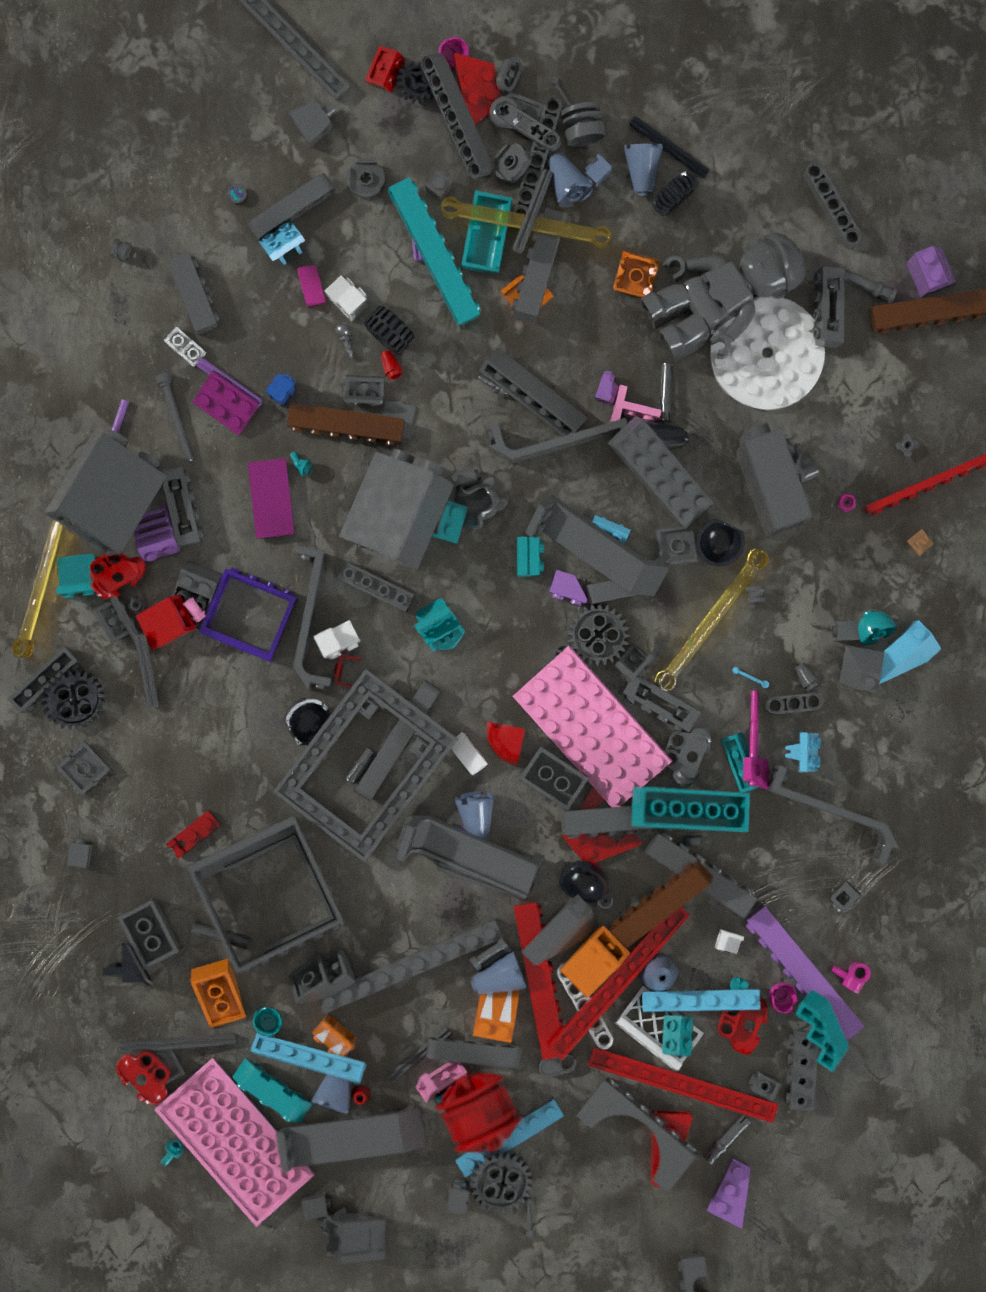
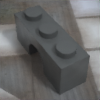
M704 1253L681 1254V1261H677L678 1271L683 1275V1280H680L681 1292H708L697 1291L693 1288V1283L697 1278L707 1276Z

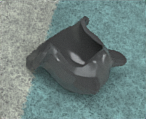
M493 477L486 478L482 484L473 485L467 490L459 487L455 498V503L468 507L463 524L473 530L483 526L482 520L491 518L508 505V502L505 499H501L500 493L494 488Z

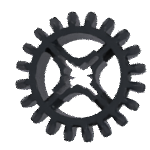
M686 170L673 178L653 199L652 206L655 211L661 216H666L673 212L696 190L699 181L696 179L697 177Z

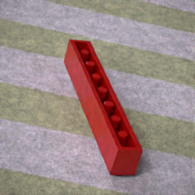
M536 901L513 905L522 950L545 927V924L540 923L539 917L543 916L541 905H537ZM523 954L543 1060L556 1058L557 1056L547 1046L563 1029L564 1023L563 1019L559 1020L558 1017L561 1007L559 1000L555 1001L554 993H557L556 981H551L550 974L554 973L552 962L545 960L534 966Z

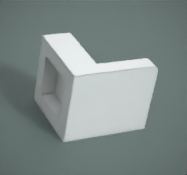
M720 929L715 948L737 954L744 936Z

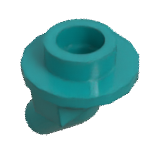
M296 451L292 452L290 456L302 477L306 474L308 475L312 469L311 460H302Z
M734 977L731 980L730 989L745 990L749 984L744 981V978Z
M177 1140L168 1141L165 1146L168 1153L160 1162L166 1167L174 1157L177 1159L183 1154L184 1146Z

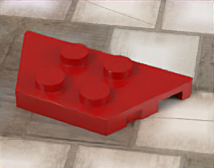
M454 53L453 59L460 92L473 122L476 124L490 113L491 104L501 97L496 83L495 65Z

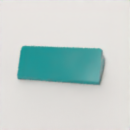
M743 732L721 739L740 793L759 788L749 786V783L743 781L744 758L750 755Z

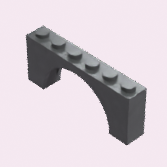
M606 1078L578 1113L577 1117L590 1128H593L602 1119L613 1115L631 1116L646 1124L655 1135L660 1148V1164L653 1181L668 1193L698 1156L697 1147L691 1142L683 1140L681 1138L682 1135L677 1130H671L663 1118L652 1114L651 1109L646 1104H640L636 1100V1096L632 1092L621 1088V1084L616 1079Z

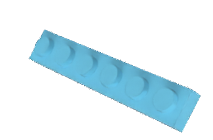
M759 990L642 992L643 1012L760 1010Z
M258 1033L250 1050L253 1054L360 1083L366 1067L364 1062L270 1036L263 1037Z
M553 1098L524 1116L523 1120L516 1125L510 1137L503 1141L504 1145L492 1151L494 1155H498L499 1150L504 1154L507 1150L509 1151L562 1118L564 1114L555 1099ZM486 1149L481 1153L466 1152L455 1159L464 1176L467 1177L474 1173L473 1167L479 1168L477 1161L484 1162V1155L490 1158L491 1152L488 1153Z

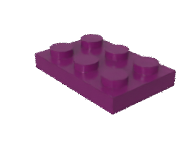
M214 370L211 371L192 402L237 435H241L260 405L257 400Z

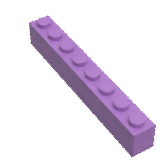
M764 905L760 906L745 919L748 922L746 927L752 934L757 933L760 937L758 941L763 948H769L773 954L770 955L777 964L781 962L785 967L783 972L789 979H795L797 982L795 986L801 994L806 993L808 995L813 989L830 1001L847 1041L864 1027Z

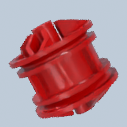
M470 1073L465 1074L454 1080L455 1085L448 1088L441 1102L435 1106L437 1111L445 1110L441 1114L442 1119L450 1132L453 1142H459L454 1147L456 1152L481 1153L485 1149L488 1153L495 1151L504 1145L503 1141L510 1137L516 1125L523 1120L521 1115L514 1116L517 1112L516 1107L506 1090L505 1084H499L503 1079L502 1074L476 1073L473 1076Z

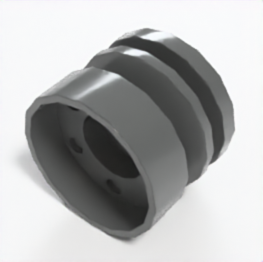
M592 101L571 105L561 111V117L564 119L563 126L570 127L565 130L568 146L590 145L606 137L604 123L598 121L602 118V113L599 112L600 103Z

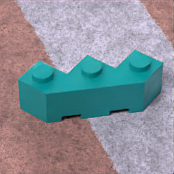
M812 989L801 1002L796 1015L812 1025L806 1038L822 1048L817 1062L833 1072L843 1060L849 1045L830 1001Z
M247 1058L243 1060L232 1077L237 1082L236 1086L245 1092L248 1091L260 1099L259 1102L266 1107L270 1106L290 1123L294 1121L300 1124L313 1105L303 1094L290 1089L281 1079L268 1074L258 1063Z

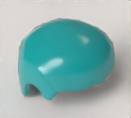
M269 1007L256 1011L252 1020L254 1030L263 1037L273 1036L281 1029V1014L276 1009Z

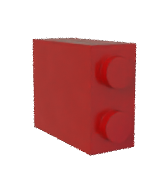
M180 594L170 596L136 615L139 626L146 635L147 643L152 650L162 648L196 629L188 610L183 605L184 602Z

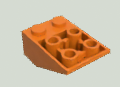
M603 925L584 941L560 971L588 998L623 963L630 952Z

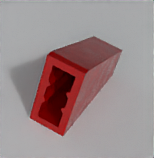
M652 1110V1114L663 1118L671 1130H677L682 1135L681 1138L686 1140L692 1122V1113L690 1111ZM652 1132L651 1184H655V1187L661 1188L653 1181L660 1164V1148Z

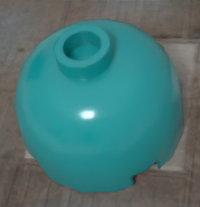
M873 610L863 613V617L859 620L858 633L863 645L875 644L879 642L877 639L883 636L886 639L897 629L893 619L887 613L882 611L874 612Z

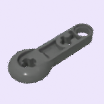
M501 96L491 104L490 118L496 126L515 129L550 151H555L560 147L561 140L559 135L524 113L520 104L514 98ZM506 108H508L509 114L503 116L501 111L503 109L506 111ZM539 128L541 134L544 135L543 139L541 135H539L538 133L534 134L532 130H537ZM549 137H556L557 142L555 145L550 146L547 144V139Z

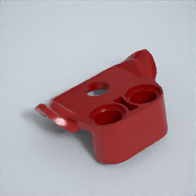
M122 552L121 554L111 556L104 554L90 564L89 577L92 580L90 586L102 599L118 597L120 593L117 589L129 582L134 587L145 572V562L141 557L129 558ZM110 560H117L118 563H111ZM100 569V570H102L103 572H102V573H96V572H94V570ZM120 573L124 578L122 581L116 582L112 576Z
M760 997V1010H739L737 1015H732L729 1010L723 1011L718 1025V1032L721 1036L732 1041V1048L735 1051L749 1055L760 1042L761 1038L757 1037L761 1022L763 1024L767 1022L768 1006L766 1000ZM747 1020L754 1021L755 1029L753 1031L745 1029L744 1024ZM725 1023L731 1024L733 1028L730 1034L723 1031Z
M143 1051L135 1057L126 1054L118 1061L116 1065L117 1074L124 1086L129 1082L140 1092L136 1095V1098L149 1105H157L166 1098L167 1090L165 1085L170 1078L171 1070L155 1052ZM144 1055L151 1056L152 1063L150 1065H146L143 1062L142 1058ZM157 1069L165 1070L166 1077L159 1078L156 1074ZM140 1074L145 1075L147 1078L146 1084L142 1086L136 1082V1077Z

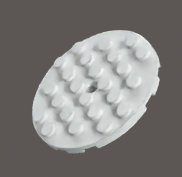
M753 297L755 304L754 318L734 343L731 342L729 356L724 359H717L718 350L725 347L723 343L719 342L710 346L712 371L720 387L738 403L752 409H782L802 399L814 387L823 368L825 348L823 346H815V339L813 338L815 321L801 306L785 298ZM734 318L723 324L713 336L718 334L725 335L724 332L728 329ZM769 348L772 351V357L765 358L762 355V350Z

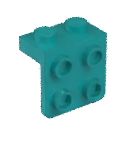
M94 554L65 556L57 559L60 585L56 587L58 595L63 596V598H73L74 594L81 593L82 596L94 595L93 592L95 591L90 586L92 580L89 577L90 564L96 559Z

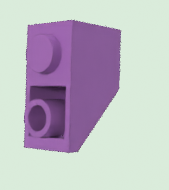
M556 570L549 593L553 594L552 598L562 601L563 598L571 600V604L581 606L582 603L586 604L587 598L575 575Z

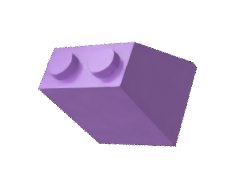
M931 246L916 252L906 263L921 298L956 284L943 249L940 247Z

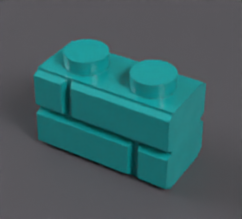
M517 537L518 577H539L540 572H544V561H540V553H544V541H540V537Z

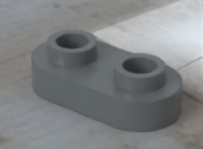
M517 57L507 58L500 69L496 83L502 92L512 91L522 72V65Z

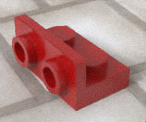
M379 46L365 82L382 87L387 92L392 93L397 84L395 80L399 75L398 72L400 69H403L405 64V57L398 50Z

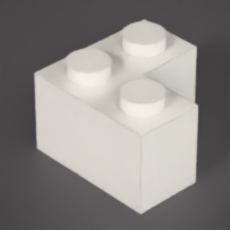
M340 276L325 290V294L352 322L368 307L367 295L360 287L356 289L354 283L348 277L344 279Z
M350 620L314 636L324 658L331 660L341 656L340 652L345 649L351 651L357 648V643L361 642Z

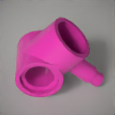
M862 962L852 963L849 966L848 972L836 966L832 968V972L844 979L842 985L859 994L864 983L871 976L869 967ZM862 967L864 974L861 977H856V969Z

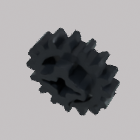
M411 61L410 65L405 64L403 69L399 70V75L395 80L399 82L396 88L401 89L399 95H406V101L411 98L412 104L416 100H418L419 104H422L423 100L428 101L430 96L434 95L428 81H426L427 78L420 61L417 65H415L414 61Z

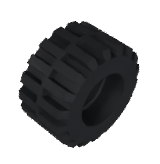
M379 305L364 322L366 329L384 347L396 355H400L415 339L411 329L384 306Z

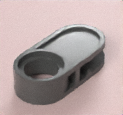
M570 1053L566 1055L565 1058H571L573 1061L570 1068L563 1067L562 1060L558 1057L542 1059L539 1063V1071L546 1077L570 1073L576 1068V1059Z

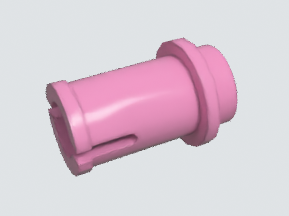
M193 597L183 603L193 617L192 620L199 622L206 617L204 614L205 610H201Z

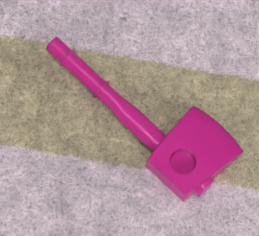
M751 691L750 755L744 758L743 781L749 783V786L768 789L769 759L758 757L759 691Z

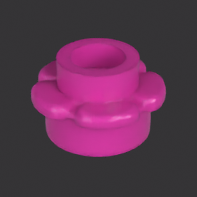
M850 493L840 495L837 502L838 507L843 509L844 512H850L856 506L855 497Z

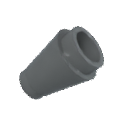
M805 663L795 668L803 689L810 692L821 684L819 682L820 678Z

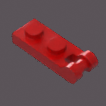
M208 810L166 845L175 851V856L179 859L221 824ZM183 840L186 846L181 848L178 842Z

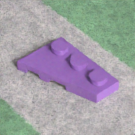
M732 1158L707 1211L742 1229L751 1167Z

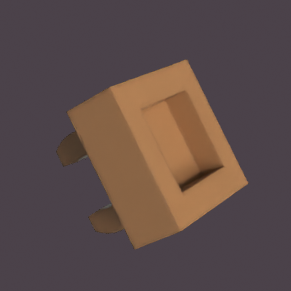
M923 529L906 541L917 556H920L934 544Z

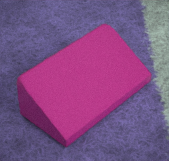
M317 266L297 268L307 307L325 303Z

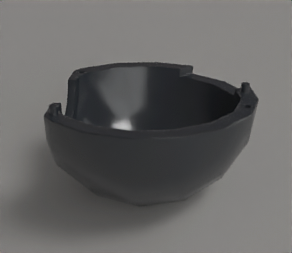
M711 519L698 532L696 539L697 551L702 560L711 566L729 565L738 560L743 553L745 546L744 532L721 520Z
M302 698L288 707L283 721L298 745H309L330 717V710L323 702L315 698Z
M587 860L575 861L569 864L560 875V887L571 898L579 895L585 902H597L602 900V897L607 893V876L603 869L594 862Z

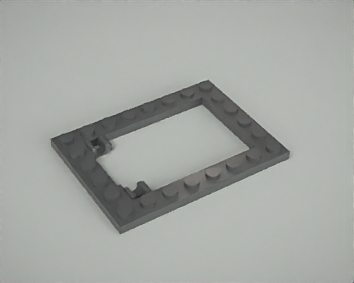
M365 669L273 793L365 863L457 742L458 738L368 669ZM366 701L370 703L367 709L362 707ZM381 707L383 710L385 708L415 730V734L419 737L409 750L419 759L361 835L301 787L356 714L360 712L370 719L376 709ZM422 744L427 747L423 753L419 750Z

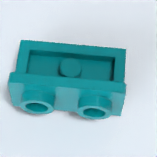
M664 1016L662 1048L664 1055L691 1056L693 1048V1017Z

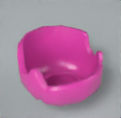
M452 37L441 43L438 53H442L445 56L449 67H455L453 54L458 53L469 56V47L461 38Z
M786 982L774 985L769 992V1003L771 1006L783 1014L794 1011L793 1007L798 1002L796 989Z

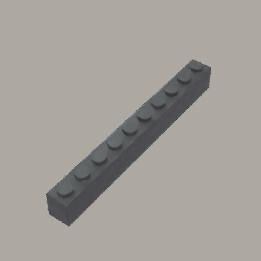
M496 919L490 920L355 977L356 982L336 994L318 1000L325 1014L503 938Z

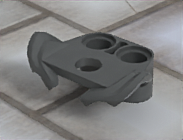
M784 435L800 482L803 483L819 476V470L811 456L807 452H799L800 444L798 443L792 447L789 443L794 439L792 435Z
M695 728L690 733L674 732L669 736L664 752L666 754L673 753L675 756V761L667 765V767L673 771V778L677 783L690 786L701 774L702 769L699 768L704 754L706 756L709 755L711 746V735L707 730ZM676 735L682 737L683 741L680 746L673 744L672 740ZM691 751L696 752L698 755V759L694 763L687 760V754Z

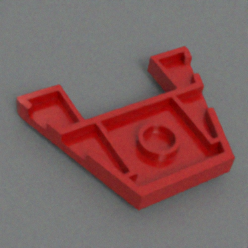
M592 787L579 810L594 809L604 801V798ZM599 832L598 836L595 837L579 834V838H568V835H562L581 860L594 863L643 844L635 833L625 834L617 842L610 835H606L605 832Z

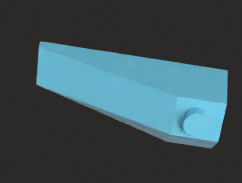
M919 620L914 621L883 650L884 659L879 684L928 662L941 650L932 633Z

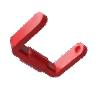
M341 655L339 662L335 665V684L352 688L353 685L339 682L343 669V658L361 661V658Z

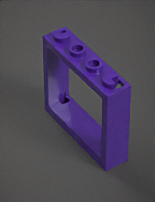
M231 567V570L225 568L199 633L272 662L298 599L294 597L295 593L284 589V592L276 590L277 586L267 582L264 585L259 583L260 579L249 574L247 578L242 576V571ZM230 578L289 601L269 652L210 629Z

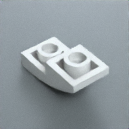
M175 327L163 340L193 367L206 354L201 347L178 327Z
M461 732L456 736L458 740L451 749L471 775L474 776L488 763L479 750L474 747L467 735Z

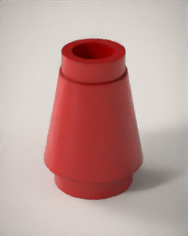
M387 350L380 354L385 376L389 380L401 377L403 375V368L392 352Z
M359 1085L352 1090L351 1096L356 1104L362 1105L370 1100L371 1093L366 1086ZM357 1095H362L364 1099H358Z

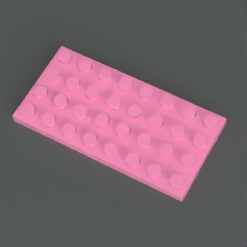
M570 645L513 695V698L579 772L589 778L588 782L611 807H620L633 796V787H643L672 762V759Z
M213 1057L154 1110L257 1227L310 1180L315 1173L308 1165L293 1167L289 1172H281L276 1139L278 1130L244 1091L236 1086L237 1083Z

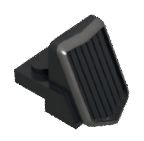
M122 943V967L121 963H109L106 968H102V976L122 975V983L143 982L146 986H153L154 984L147 970L143 969L131 943Z

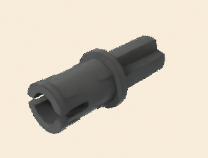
M366 748L358 761L354 762L355 765L346 776V780L351 784H355L362 773L367 771L366 768L376 757V754Z

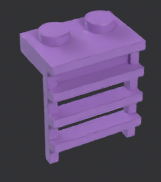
M166 502L162 503L163 508L145 513L140 522L163 515L165 517L137 525L134 530L136 548L144 562L154 561L157 558L170 556L181 551L177 546ZM166 524H167L166 527H163V528H160V529H156V530H153V531H150V532H147V533H143V534H140V535L138 534V533H140V532H143V531H146V530H150V529H153V528H156V527L163 526V525H166Z

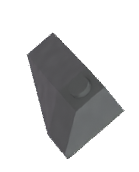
M576 895L568 901L521 952L536 966L585 941L598 927L592 908L579 895Z

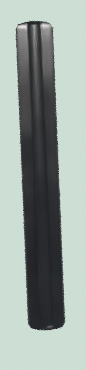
M637 116L631 119L629 125L656 145L663 144L664 151L700 177L705 178L710 170Z

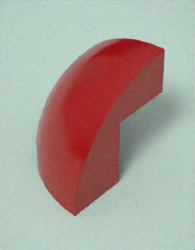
M487 721L486 734L491 749L502 761L517 767L525 729Z

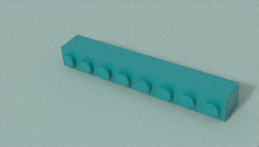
M408 177L390 186L388 193L457 326L460 327L478 318L481 308L476 300L473 301L470 295L472 294L470 286L467 283L464 284L461 278L463 273L459 266H455L451 250L446 249L444 236L441 232H437L435 228L437 224L432 215L429 216L425 200L423 198L420 199L417 193L419 192L417 184Z

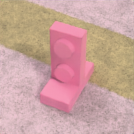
M619 386L610 422L620 420L621 413L628 418L636 416L644 420L658 421L661 414L660 409L624 401L628 386Z
M449 1061L429 1075L426 1073L421 1076L416 1089L427 1104L433 1100L436 1094L453 1084L454 1080L467 1074V1071L461 1062Z

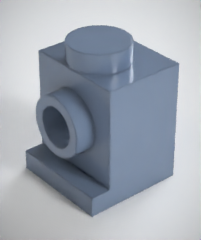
M600 154L596 156V163L591 162L585 169L587 171L585 177L595 188L612 172V166Z

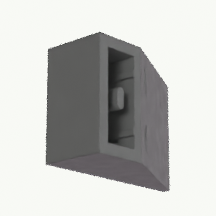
M187 561L180 570L173 596L180 594L183 602L193 597L201 610H205L204 614L206 615L223 574ZM204 618L199 622L192 620L196 627L195 630H200Z

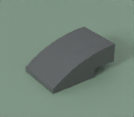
M337 948L324 958L321 955H317L288 975L297 1004L309 1003L329 997L356 982L348 955L340 948Z

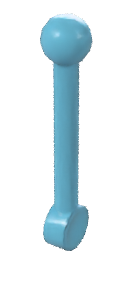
M734 667L732 670L734 674L745 676L761 684L763 688L769 687L768 681H761L741 671L739 667Z

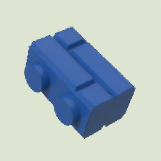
M286 373L284 375L277 374L273 379L274 383H270L266 391L273 401L282 407H286L290 401L289 398H292L297 391L294 386L296 383Z

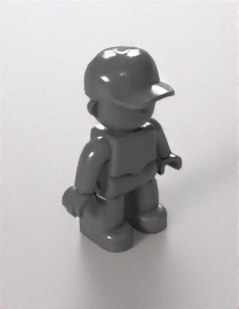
M772 233L760 238L758 243L755 241L750 242L741 257L740 271L734 262H729L725 257L718 255L686 259V262L679 256H671L664 262V268H680V271L673 275L675 283L684 277L686 271L688 273H704L702 276L691 278L683 284H674L656 293L650 292L640 298L641 306L643 309H648L655 329L664 326L677 318L679 314L685 312L687 316L685 320L676 325L670 324L659 330L661 340L665 339L670 347L674 363L700 349L707 342L708 338L723 324L734 318L728 329L724 332L725 335L718 334L710 338L711 345L719 342L725 345L723 349L718 350L717 359L726 358L731 352V342L734 343L754 318L755 304L753 302V293L760 297L781 299L785 296V293L794 290L801 284L806 274L805 263L799 247L789 237L780 233Z

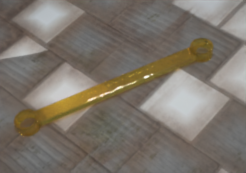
M454 197L445 198L441 204V212L447 218L458 216L515 228H521L525 218L524 214L462 203ZM443 207H454L457 209V211L454 213H448L444 210ZM536 217L531 230L591 242L599 248L606 247L611 240V232L604 226L590 228ZM594 236H603L608 238L606 242H598Z
M53 519L20 635L12 644V653L21 658L29 657L33 651L31 640L63 531V526ZM24 642L25 650L20 654V645Z
M754 549L749 553L748 562L666 670L657 674L655 678L657 687L664 691H670L675 687L678 675L759 569L767 566L769 557L766 552ZM762 554L763 558L761 563L759 565H755V559ZM667 676H670L669 684L665 687H662L661 684L663 680Z

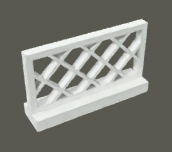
M642 986L614 1023L674 1071H678L687 1056L678 1058L676 1055H664L662 1053L663 1045L659 1043L658 1034L663 1033V1031H657L656 1020L664 1019V1017L655 1018V1012H652V1018L642 1019L641 1008H643V1005L640 1006L639 997L642 992H651ZM637 1008L639 1020L632 1021L626 1014L630 1009ZM669 1011L674 1016H681L676 1011ZM653 1020L654 1032L647 1033L643 1030L642 1022ZM695 1026L693 1031L697 1033V1036L692 1041L693 1048L704 1034Z

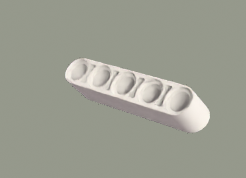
M562 962L557 967L558 977L577 1011H579L580 1002L588 1000L590 996L586 998L580 991L577 993L570 991V986L573 983L566 976L561 975L560 969L566 963ZM600 1017L599 1024L591 1027L589 1032L599 1048L607 1049L612 1045L613 1038L604 1020ZM603 1034L609 1036V1040L605 1044L598 1041L599 1037Z

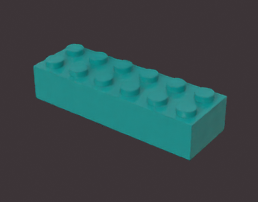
M633 787L631 826L748 832L750 793Z

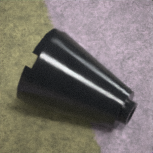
M644 420L669 450L683 447L687 443L688 434L683 427Z

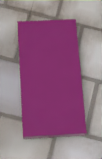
M286 458L249 462L248 470L256 539L295 535Z

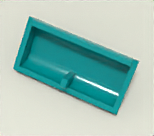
M475 191L462 267L489 274L499 273L513 198Z

